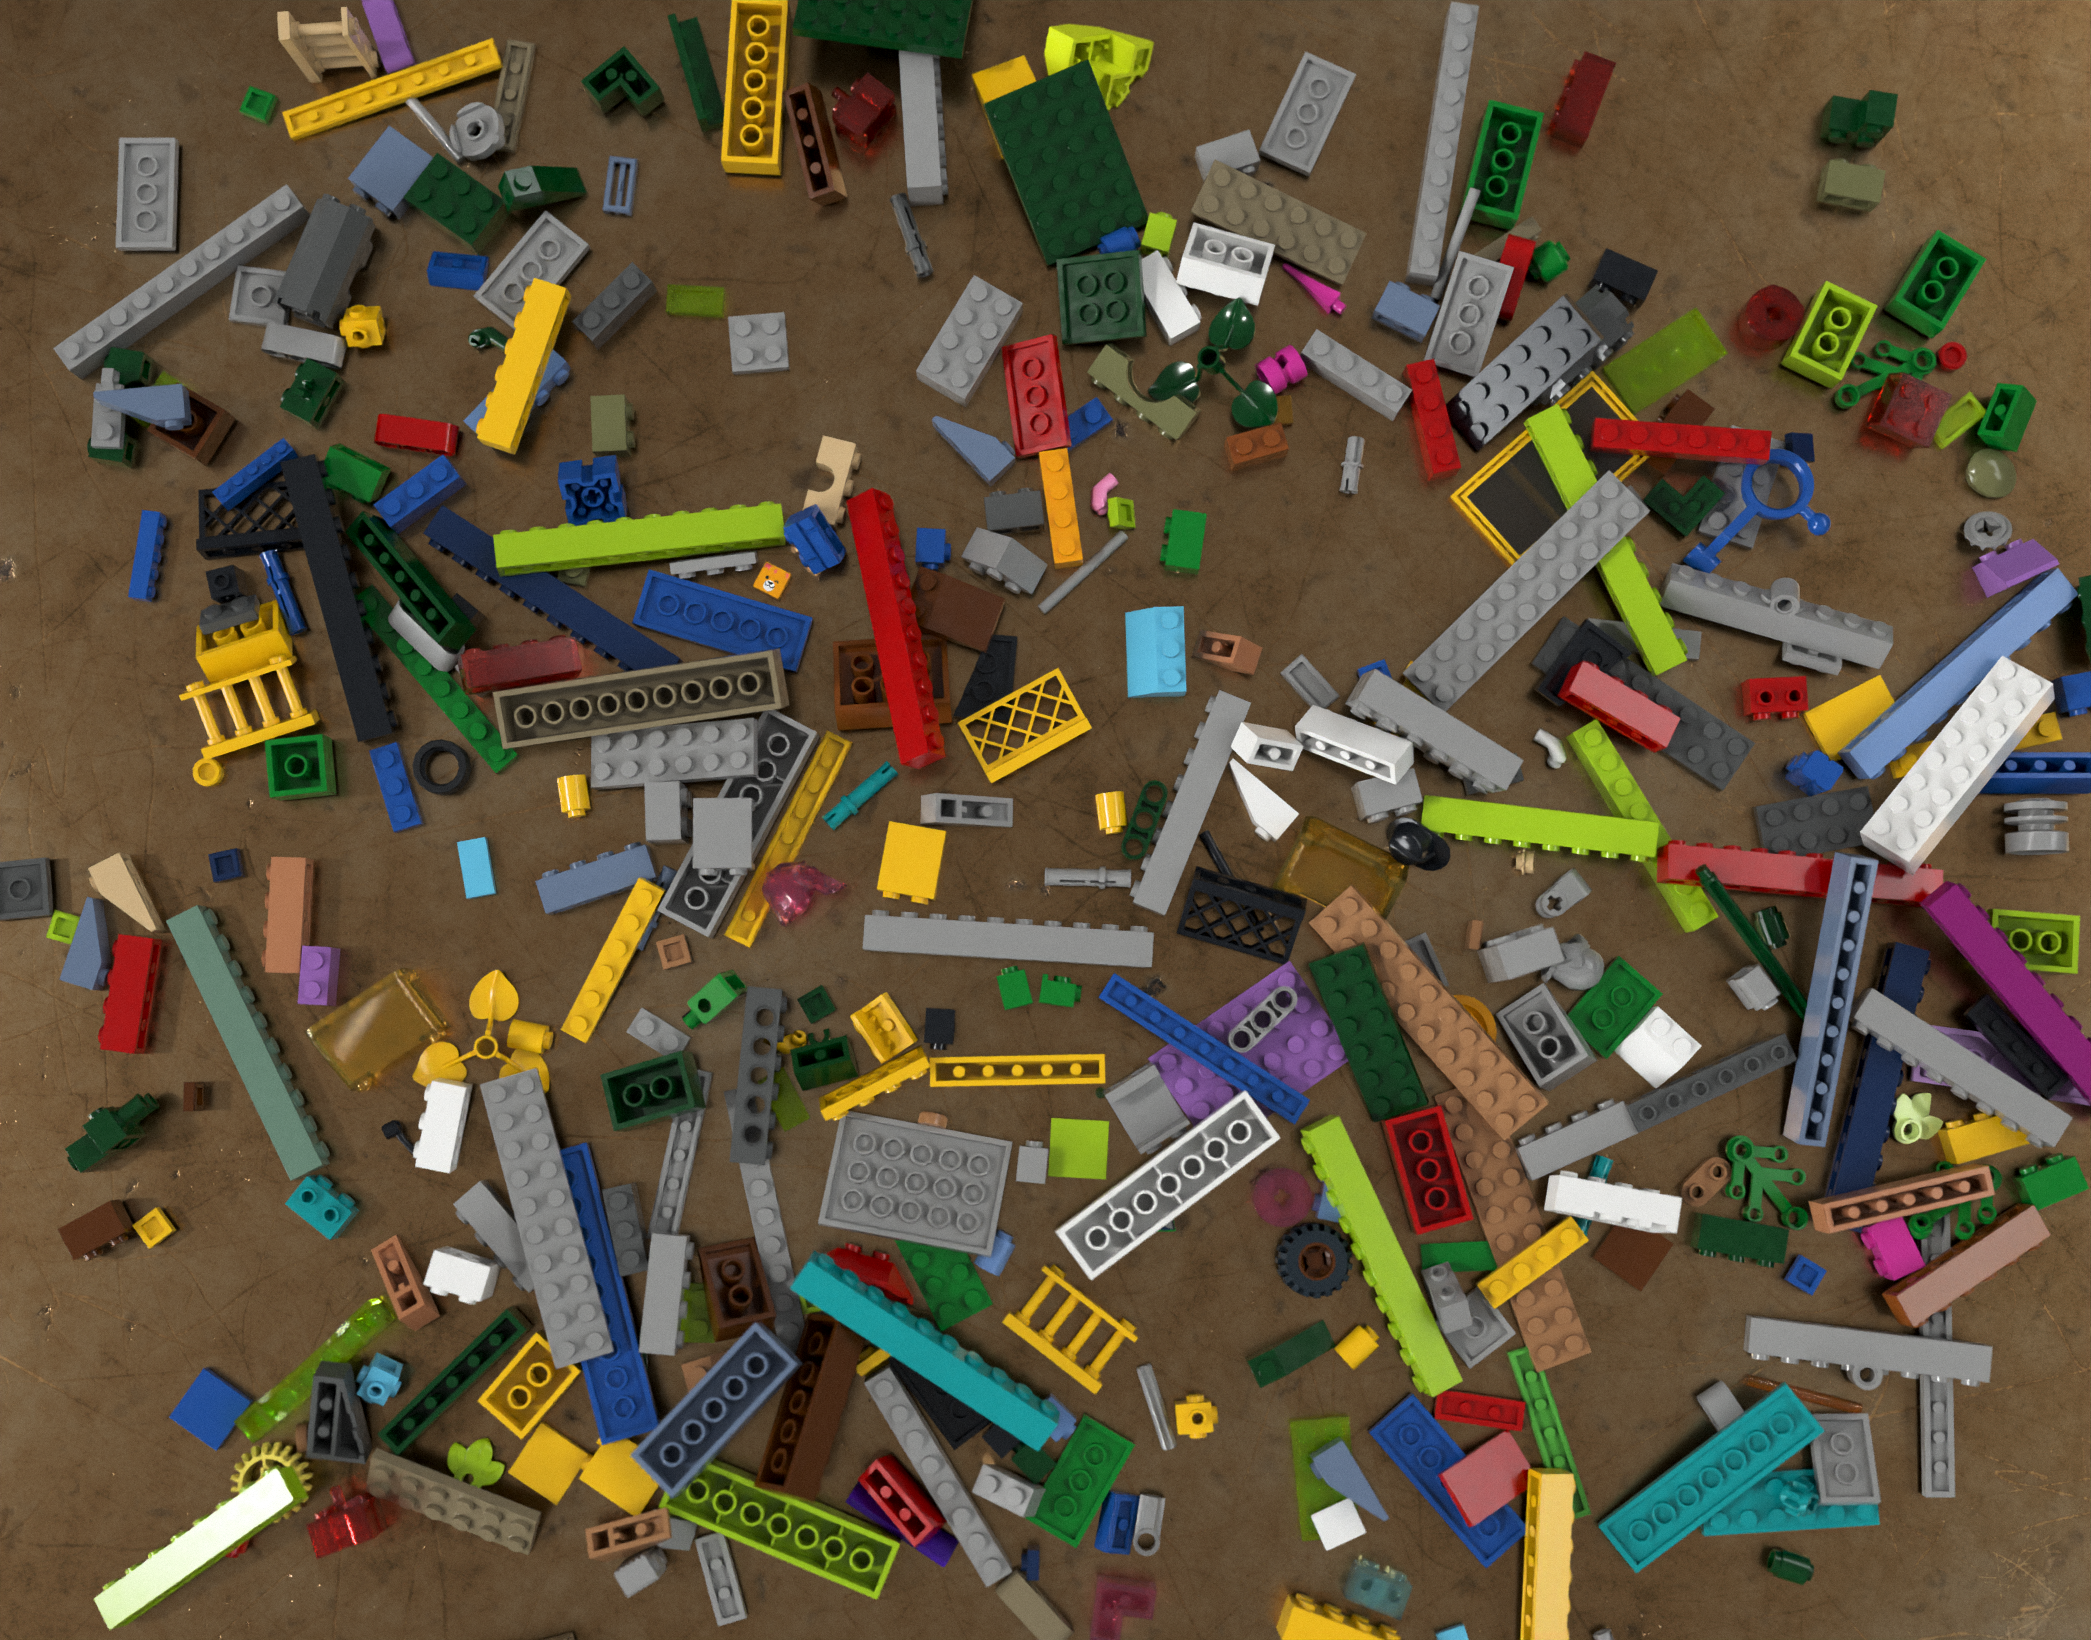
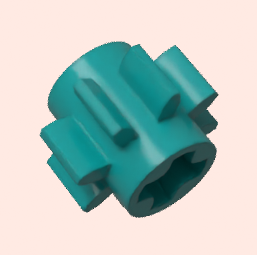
M1802 1478L1800 1481L1795 1479L1794 1482H1787L1780 1496L1783 1504L1787 1506L1785 1512L1797 1518L1800 1515L1805 1517L1806 1514H1812L1819 1502L1818 1494L1812 1491L1814 1484Z

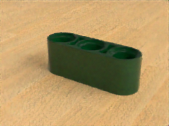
M1149 781L1142 789L1121 844V853L1128 861H1139L1144 857L1168 795L1166 786L1160 781ZM1152 787L1158 788L1162 792V799L1152 802L1147 798L1146 791ZM1140 814L1149 815L1152 819V825L1146 829L1140 828L1136 823L1137 816ZM1132 840L1138 841L1142 846L1141 853L1135 856L1130 855L1126 851V844Z

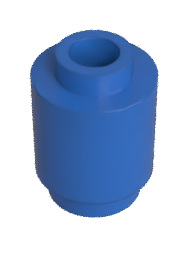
M1124 226L1101 237V244L1097 245L1099 253L1106 254L1136 250L1141 247V242L1133 226L1128 228Z

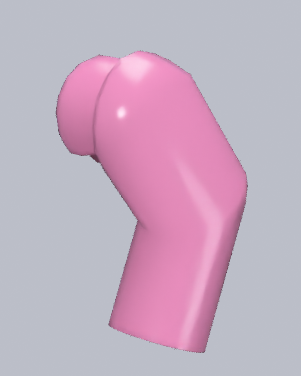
M1111 473L1106 475L1091 489L1090 506L1098 515H1105L1108 512L1107 493L1119 484Z

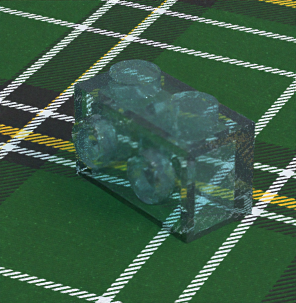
M1363 1558L1362 1562L1354 1559L1342 1590L1345 1599L1401 1620L1413 1588L1412 1584L1406 1580L1407 1575L1391 1569L1390 1573L1379 1569L1380 1564L1367 1558Z

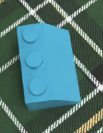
M1184 606L1153 607L1125 613L1128 698L1185 696Z

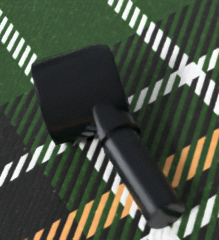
M392 1120L384 1124L381 1129L385 1137L389 1140L397 1136L398 1140L413 1155L414 1146L403 1133L401 1123L397 1120Z

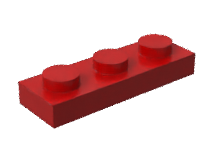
M1447 1389L1436 1395L1433 1417L1434 1419L1522 1432L1525 1402Z

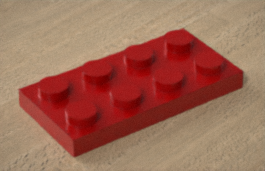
M1050 334L1001 347L1016 457L1021 459L1038 455L1039 452L1072 447L1057 336Z

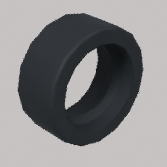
M442 739L433 740L421 746L415 754L412 765L413 774L418 784L427 791L438 795H449L459 791L467 783L471 773L470 759L465 750L453 742ZM437 751L450 752L458 761L459 769L456 777L446 784L434 783L426 774V762Z

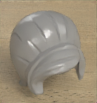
M1575 934L1567 943L1559 944L1565 961L1545 967L1541 971V977L1545 983H1548L1550 978H1554L1568 989L1581 991L1592 988L1600 982L1604 973V961L1598 952L1590 948L1584 936Z

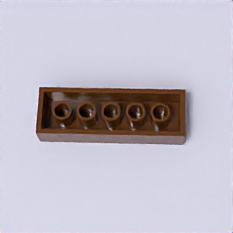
M809 1313L807 1315L795 1356L803 1365L786 1382L754 1483V1487L770 1493L811 1503L815 1502L816 1496L820 1491L821 1479L825 1466L830 1459L833 1440L838 1433L841 1414L847 1403L849 1388L857 1371L860 1352L866 1341V1338L832 1316Z

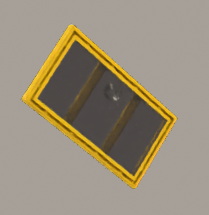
M1594 371L1589 373L1554 404H1559L1561 409L1565 408L1569 413L1572 421L1569 426L1574 435L1578 434L1581 437L1585 447L1582 452L1586 460L1591 459L1598 473L1595 475L1597 481L1610 470L1622 482L1650 457L1644 456L1640 458L1636 455L1590 452L1592 423L1595 418L1638 421ZM1527 429L1450 496L1511 566L1567 512Z

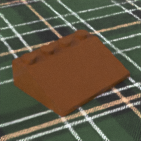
M922 635L921 642L923 652L927 658V671L933 686V699L939 714L938 722L952 723L947 640L933 635ZM875 639L833 642L834 704L838 731L893 727Z

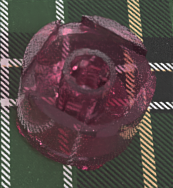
M1272 1167L1257 1177L1251 1188V1203L1256 1213L1264 1221L1277 1227H1288L1297 1224L1308 1214L1312 1202V1194L1308 1182L1301 1174L1286 1167ZM1279 1189L1288 1194V1198L1284 1199L1283 1204H1280L1278 1200H1274V1195L1279 1194Z

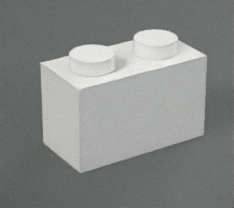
M1241 722L1231 745V748L1246 763L1293 771L1304 747L1287 730Z

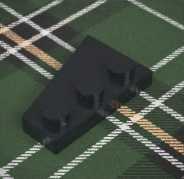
M1584 620L1534 690L1554 705L1561 706L1567 701L1558 697V694L1572 666L1582 661H1588L1596 664L1603 673H1607L1614 665L1633 653L1591 621Z
M993 634L987 652L980 653L953 718L965 719L1013 692L1017 636ZM1012 700L1006 702V704L1012 705ZM1002 705L997 707L992 721L1009 722L1011 708ZM990 712L981 717L989 719Z

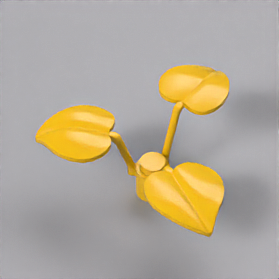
M494 970L484 976L473 989L469 999L472 1015L477 1019L488 1018L485 1036H481L475 1041L474 1050L460 1057L458 1049L451 1043L436 1042L424 1050L412 1076L414 1081L425 1087L437 1078L462 1082L467 1075V1069L462 1061L475 1055L482 1059H489L495 1056L507 1063L501 1068L499 1079L538 1068L544 1092H548L550 1084L549 1072L544 1060L538 1053L516 1049L510 1059L498 1052L499 1044L491 1036L493 1020L505 1021L510 1019L516 1013L519 1004L518 994L514 986L500 970Z

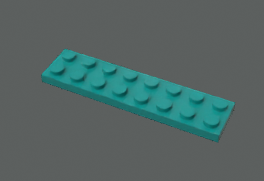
M1784 1381L1598 1523V1527L1632 1569L1638 1573L1825 1430Z

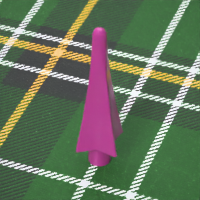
M1287 263L1282 265V268L1296 279L1328 314L1332 309L1340 315L1345 311L1347 305L1340 301V292L1306 276Z

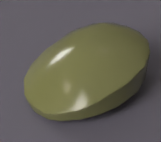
M1983 449L1976 452L1968 462L1965 470L1969 486L1977 493L1988 498L2005 497L2012 492L2016 484L2017 474L2013 463L2003 453L1993 449Z

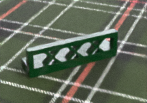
M675 13L667 15L701 130L704 132L722 127L724 124V106L698 18L694 17L678 22Z

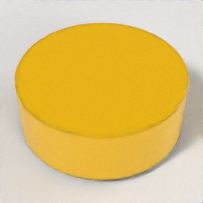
M202 758L193 767V777L198 784L213 787L222 781L224 768L215 759L205 760Z

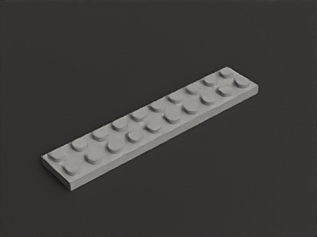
M1610 470L1607 471L1402 674L1430 703L1446 712L1650 510Z
M534 1068L480 1084L555 1368L559 1369L614 1352L539 1070Z

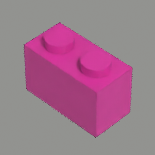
M1903 1217L1868 1224L1865 1228H1862V1241L1867 1249L1872 1250L1876 1258L1873 1263L1880 1276L1895 1281L1926 1266Z

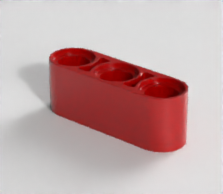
M1509 233L1500 263L1513 266L1514 270L1498 318L1512 321L1537 241Z
M378 414L373 442L388 448L455 456L459 427L445 422Z

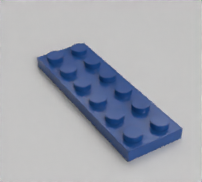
M649 569L632 624L733 655L780 648L783 669L797 673L813 618Z
M1412 1392L1368 1430L1486 1569L1525 1535L1526 1524L1508 1503L1475 1526L1468 1527L1438 1476L1439 1473L1466 1455Z

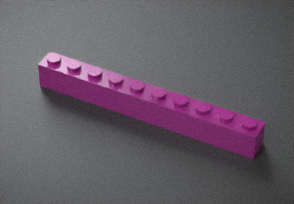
M1944 882L1921 901L1920 905L2091 1106V1037L2086 1039L2080 1031L2083 1027L2079 1021L2072 1015L2067 1016L2062 1010L2064 1007L2063 1002L2055 994L2051 993L2049 995L2043 988L2046 983L2035 971L2031 973L2027 969L2025 957L2016 949L2012 951L2006 944L2009 940L2008 937L1998 927L1993 928L1987 921L1990 919L1988 913L1981 906L1977 905L1975 907L1969 900L1972 896L1961 883Z

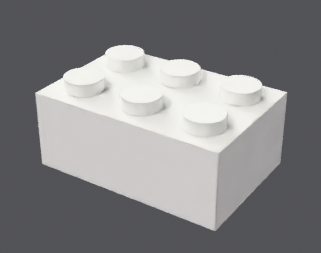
M1193 223L1182 256L1176 283L1231 299L1241 298L1244 303L1258 306L1275 245Z

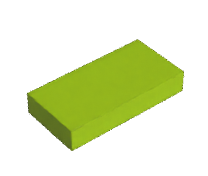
M1970 391L1925 426L1924 429L1939 447L1943 449L1983 418L1986 409Z

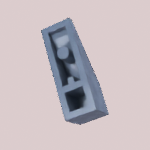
M183 384L93 392L94 398L102 406L157 426L165 427L167 430L183 429V425H192L189 391Z
M938 416L932 419L933 427L990 487L1015 465V457L1013 456L1015 451L1006 441L1000 443L996 437Z
M87 897L59 980L87 989L103 991L104 986L108 984V973L112 964L104 904L101 899Z
M1340 1436L1309 1454L1314 1461L1309 1466L1318 1480L1324 1478L1330 1487L1381 1520L1389 1519Z

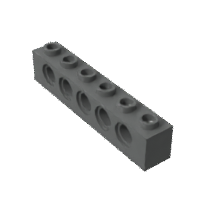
M747 986L729 1162L765 1165L766 1159H772L773 1142H768V1131L775 1129L776 1113L770 1111L771 1101H777L779 1083H773L774 1071L780 1072L782 1054H776L777 1042L783 1043L785 1025H779L780 1013L786 1014L788 996H782V989ZM766 1009L773 1013L774 1019L770 1025L762 1026L757 1022L756 1017L761 1010ZM764 1038L770 1042L771 1048L767 1054L758 1055L755 1053L754 1043L758 1039ZM761 1067L767 1071L768 1078L763 1084L752 1082L751 1072L755 1068ZM755 1096L761 1097L765 1102L764 1110L758 1114H754L748 1109V1101ZM749 1126H757L761 1129L762 1137L756 1143H751L745 1138V1131Z
M1785 1033L1773 1034L1627 1101L1625 1105L1637 1131L1642 1132L1796 1061L1797 1058Z

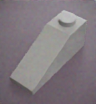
M944 793L922 795L920 824L1013 827V799Z

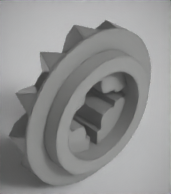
M1991 511L1974 514L1966 521L1964 526L1965 539L1970 541L1971 546H1980L1982 551L1986 547H1991L1995 551L1999 545L2005 546L2008 539L2011 538L2012 525L2005 516ZM1984 526L1989 532H1993L1992 536L1983 533Z

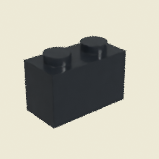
M1606 248L1599 258L1587 287L1593 288L1595 285L1601 287L1598 292L1603 293L1605 290L1613 293L1624 307L1639 309L1647 298L1658 270Z

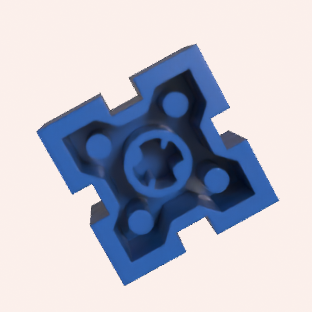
M616 455L593 458V464L583 466L582 460L559 463L558 484L562 499L566 500L565 511L568 523L580 526L587 525V522L603 518V522L607 523L615 522L616 519L621 517H627V500L623 484H620L621 474Z

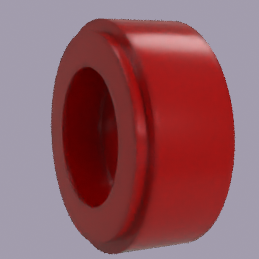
M1957 342L1944 344L1936 353L1937 365L1947 372L1958 370L1967 360L1965 348Z

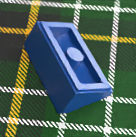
M433 251L427 268L429 284L438 287L479 290L487 280L489 257Z
M1109 1490L1102 1502L1095 1539L1096 1549L1105 1553L1130 1555L1138 1512L1139 1495Z

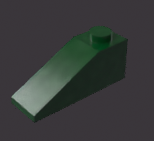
M527 166L504 171L498 185L508 212L585 196L587 194L576 167Z
M1322 1319L1245 1357L1258 1386L1262 1388L1287 1376L1336 1347Z

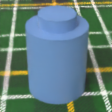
M998 1229L997 1233H995L991 1258L977 1256L974 1263L1000 1277L1016 1247L1012 1243L1014 1237Z

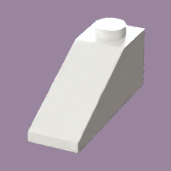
M1232 759L1227 766L1252 824L1257 827L1255 832L1267 842L1270 839L1276 842L1299 813L1235 759Z

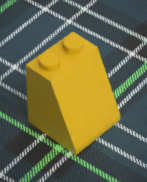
M1024 55L972 74L976 95L1002 159H1004L982 104L1036 81Z

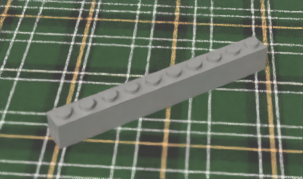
M1451 1L1446 14L1405 282L1433 286L1438 277L1479 6Z
M286 184L53 349L70 372L80 379L85 378L104 364L105 357L109 355L111 347L126 349L234 273L237 265L244 266L308 221L310 213Z
M872 910V915H865L864 951L1152 968L1154 933L1148 932V927L1131 926L1130 931H1120L1119 925L1102 924V929H1090V923L1073 922L1072 928L1061 927L1062 922L1044 921V926L1033 925V920L1016 919L1015 924L1004 923V918L987 917V922H975V916L958 915V920H946V914H930L929 919L918 918V913L901 912V917L889 916V911Z

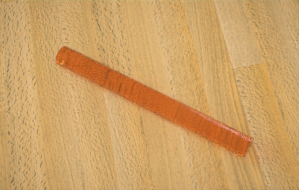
M1747 1374L1745 1378V1386L1768 1392L1782 1384L1781 1382ZM1788 1385L1800 1400L1850 1413L1862 1412V1403Z

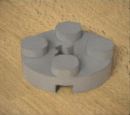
M474 102L464 106L457 113L458 120L455 126L451 124L450 141L454 149L471 161L481 160L504 146V121L500 113L492 107L480 102ZM479 126L481 132L477 136H473L476 132V127Z

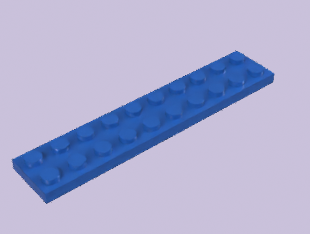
M586 1142L560 1151L615 1350L614 1352L581 1362L601 1444L605 1445L653 1431L660 1422L643 1355L639 1352L640 1343L623 1277H620L610 1226L589 1143Z

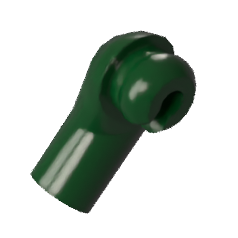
M494 327L476 329L468 336V342L472 347L481 348L495 345L503 352L509 339Z

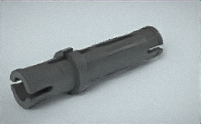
M896 194L889 201L905 240V252L912 260L917 278L927 277L934 272L926 252L927 244L921 238L907 199V194Z

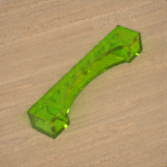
M377 1297L368 1300L345 1320L346 1322L314 1353L268 1393L252 1404L234 1423L252 1443L264 1439L312 1395L313 1375L321 1361L348 1363L389 1326L395 1318Z

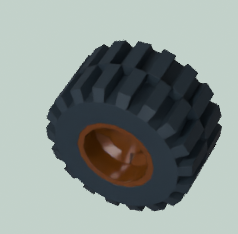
M1313 1222L1302 1223L1299 1227L1294 1226L1290 1229L1291 1232L1289 1234H1284L1281 1238L1283 1242L1281 1245L1278 1244L1276 1249L1279 1252L1278 1257L1275 1256V1263L1278 1264L1277 1271L1283 1278L1282 1281L1291 1290L1305 1297H1328L1333 1295L1332 1292L1334 1290L1339 1291L1342 1288L1341 1284L1343 1281H1348L1350 1276L1347 1274L1349 1270H1352L1353 1266L1350 1263V1258L1353 1257L1352 1251L1348 1250V1242L1341 1237L1337 1230Z

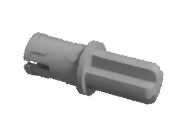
M1351 436L1348 438L1345 462H1341V466L1344 468L1340 492L1350 494V491H1352V494L1358 493L1360 469L1364 468L1361 462L1365 440L1362 437Z

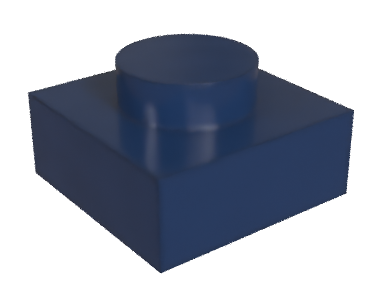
M1028 1545V1552L1022 1553L1021 1572H1027V1580L1039 1581V1545Z

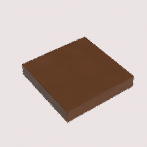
M1613 1225L1591 1257L1641 1292L1674 1244L1659 1233H1650Z

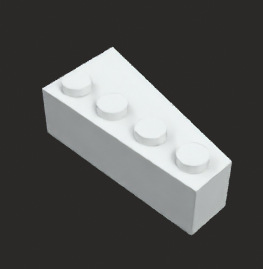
M1560 1171V1175L1549 1176L1544 1210L1650 1233H1677L1682 1198L1660 1194V1191L1654 1189H1632L1633 1185L1615 1182V1185L1605 1184V1179L1588 1176L1587 1180L1579 1179L1577 1173Z

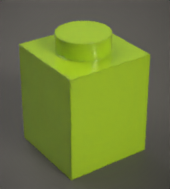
M1164 212L1150 213L1141 243V253L1150 255L1158 250L1162 258L1164 256L1168 258L1177 220L1172 219L1171 215Z

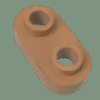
M1720 1157L1705 1159L1681 1183L1679 1194L1686 1204L1696 1207L1706 1204L1729 1181L1731 1177L1729 1163ZM1716 1166L1721 1169V1175L1718 1177L1713 1175V1169ZM1698 1186L1701 1194L1698 1197H1694L1692 1190Z

